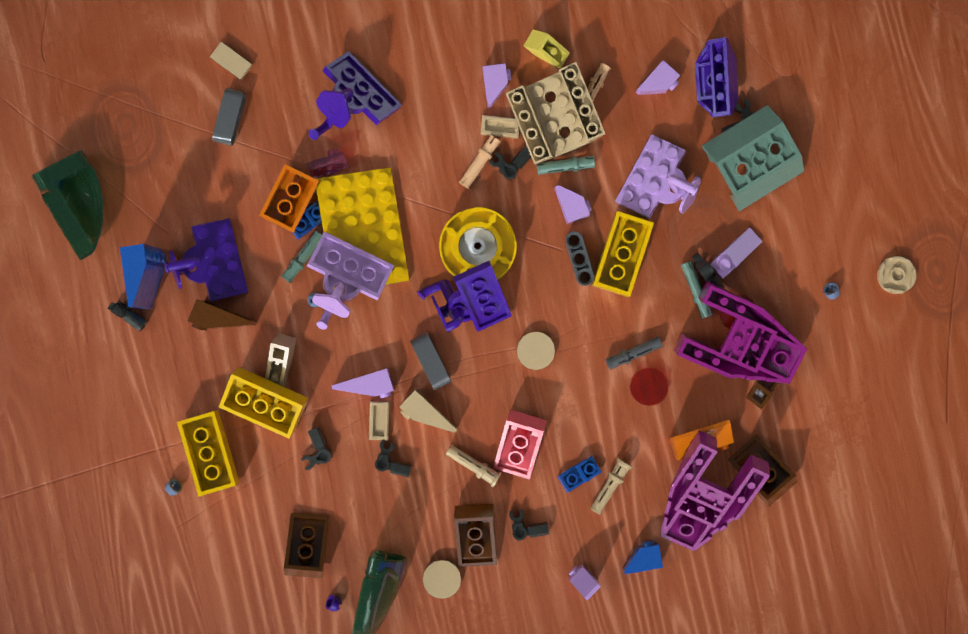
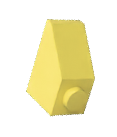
M534 29L524 44V47L535 56L559 69L562 68L570 54L568 50L548 33Z

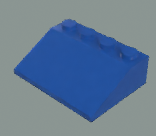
M146 244L120 247L128 307L152 309L165 270L164 263L167 262L166 253L160 248Z

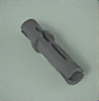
M658 336L633 348L623 349L617 355L606 358L605 361L609 370H612L620 365H627L630 361L663 346Z

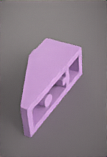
M749 227L709 264L718 278L723 279L762 243V240Z
M388 368L332 385L333 390L370 396L380 395V398L391 396V391L395 390Z

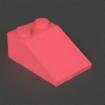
M510 410L493 469L530 479L547 420Z

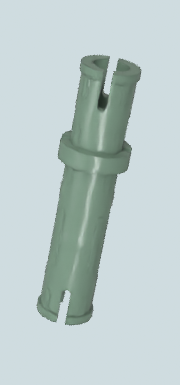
M594 155L579 158L574 156L571 159L537 164L538 175L572 170L577 172L580 169L595 168Z
M317 231L313 233L298 255L291 259L290 265L281 275L290 284L299 271L304 269L303 266L312 256L322 237Z
M690 261L680 265L694 297L693 302L696 303L701 318L713 315L710 306L702 303L699 299L703 288L693 262Z

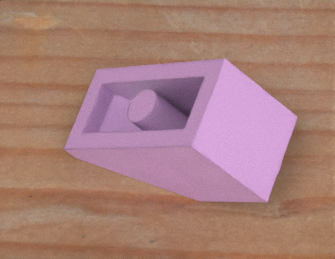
M662 61L641 84L636 93L638 95L666 93L668 89L672 91L679 84L677 79L680 75L665 61Z
M506 63L483 66L488 108L493 106L507 88L508 80H511L510 69H506Z
M560 185L555 186L554 190L567 224L589 217V212L592 210L588 200L585 201L583 196Z
M582 564L579 567L577 565L574 566L568 573L570 575L568 577L569 581L586 600L601 587L598 579Z

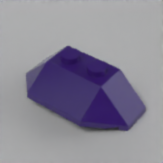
M727 37L708 40L706 47L695 63L697 102L712 117L732 115L739 98L737 60Z

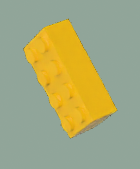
M619 211L615 213L592 286L625 297L631 296L654 225L653 222Z
M238 367L230 376L219 408L290 439L296 431L309 398Z
M219 410L177 422L198 497L240 484Z

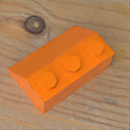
M284 164L259 216L294 233L320 181Z
M730 420L669 438L676 460H683L690 443L698 431L717 438V448L719 451L730 448L729 444L734 443Z

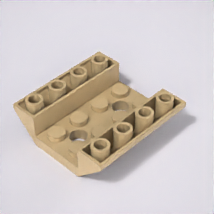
M577 62L559 69L558 73L527 87L520 86L506 93L534 164L559 157L587 145L606 134ZM549 92L556 94L554 102H547L546 95ZM564 127L570 129V135L567 138H563L560 135V131Z

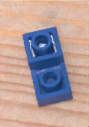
M318 201L306 208L293 233L297 240L322 223Z
M590 456L564 471L557 478L565 491L569 493L602 471L594 458Z

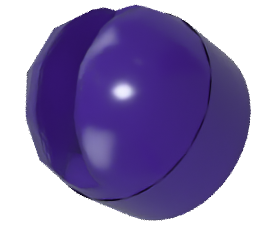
M330 595L325 607L330 611H338L342 601L338 596Z

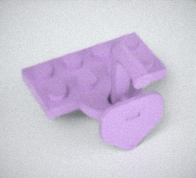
M651 134L615 202L650 219L658 203L672 204L682 199L679 211L684 214L695 201L701 179L696 176L692 183L687 182L683 172L678 169L686 151Z
M324 232L307 264V267L324 275L323 287L327 294L315 293L312 299L314 304L325 309L320 321L317 322L318 328L327 329V324L332 314L347 318L351 310L343 302L356 298L359 292L378 300L394 265Z

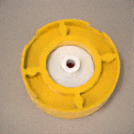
M474 207L455 214L444 226L439 241L442 262L453 277L489 261L497 280H499L512 266L517 249L515 234L509 222L499 213L482 207ZM476 244L481 245L479 250H476L474 247Z

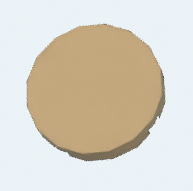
M892 256L885 259L879 265L877 280L886 292L902 294L914 286L916 269L909 259L902 256Z
M540 332L526 334L519 341L517 347V355L520 362L533 370L543 369L548 366L555 354L554 343L550 337Z
M436 560L432 562L424 571L423 583L425 589L435 598L444 599L451 597L460 587V570L449 560Z

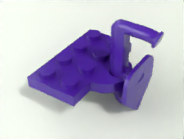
M348 51L323 69V72L335 85L332 91L324 90L317 98V107L327 118L320 126L309 131V137L316 140L320 135L332 128L333 125L343 128L351 119V114L362 112L377 126L398 111L402 104Z
M230 218L192 226L191 229L196 246L189 248L184 253L182 260L176 261L173 250L169 251L170 262H165L164 265L167 273L172 271L178 289L182 288L180 275L184 274L192 282L206 284L210 302L248 293Z
M489 261L454 276L453 279L458 288L456 292H454L448 280H440L417 291L422 300H425V297L439 290L442 291L447 302L446 305L439 308L434 295L431 298L447 332L459 327L462 322L470 320L473 321L477 332L512 316ZM450 317L452 321L446 323L444 318Z

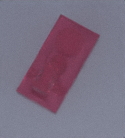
M338 148L327 151L328 157L306 163L311 176L315 179L349 168L343 151L340 152Z

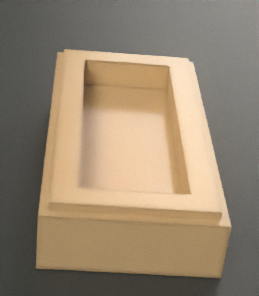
M220 42L210 56L211 59L241 81L253 66L222 42Z
M482 115L480 135L518 139L519 125L516 118Z
M370 401L369 440H389V402Z

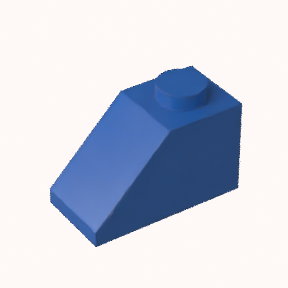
M653 540L643 541L642 545H638L622 567L624 574L663 568L659 544Z

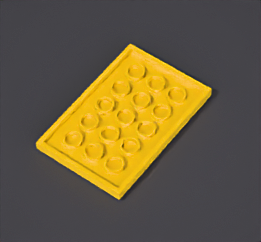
M391 168L316 178L320 181L316 190L323 233L326 232L394 265L385 285L409 281Z

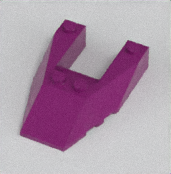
M707 281L699 296L700 301L736 318L720 349L682 333L674 348L675 353L728 378L765 380L767 382L790 384L807 348L764 308Z
M698 431L690 443L672 481L660 532L661 537L692 551L697 550L712 539V535L719 530L723 531L726 529L727 525L734 519L738 520L770 476L768 462L751 454L727 489L701 478V475L718 452L717 438L702 431Z

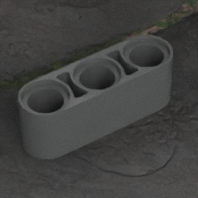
M230 88L225 89L213 131L212 140L214 142L230 146L234 144L246 100L245 92Z
M570 232L565 238V246L576 282L580 286H588L593 282L594 274L584 240L579 232ZM576 236L579 239L578 245L572 246L569 243V237ZM576 254L583 255V264H577L574 261ZM582 272H586L590 276L587 283L580 280L579 276Z
M426 332L410 340L433 389L436 390L452 382L428 333Z

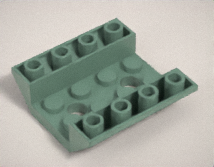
M768 105L701 145L710 162H715L731 190L730 197L738 211L743 210L804 172L801 153L783 121ZM774 143L779 146V151L776 154H772L770 151V147ZM743 163L746 166V172L740 175L737 167Z

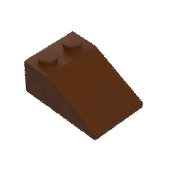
M196 299L188 322L193 323L192 327L202 331L217 328L255 326L257 324L254 320Z
M755 435L734 453L728 461L737 472L740 471L751 454L768 462L770 476L757 495L770 507L798 482L797 475Z
M493 504L455 506L454 526L459 567L497 565Z
M291 513L284 561V575L323 579L329 516Z

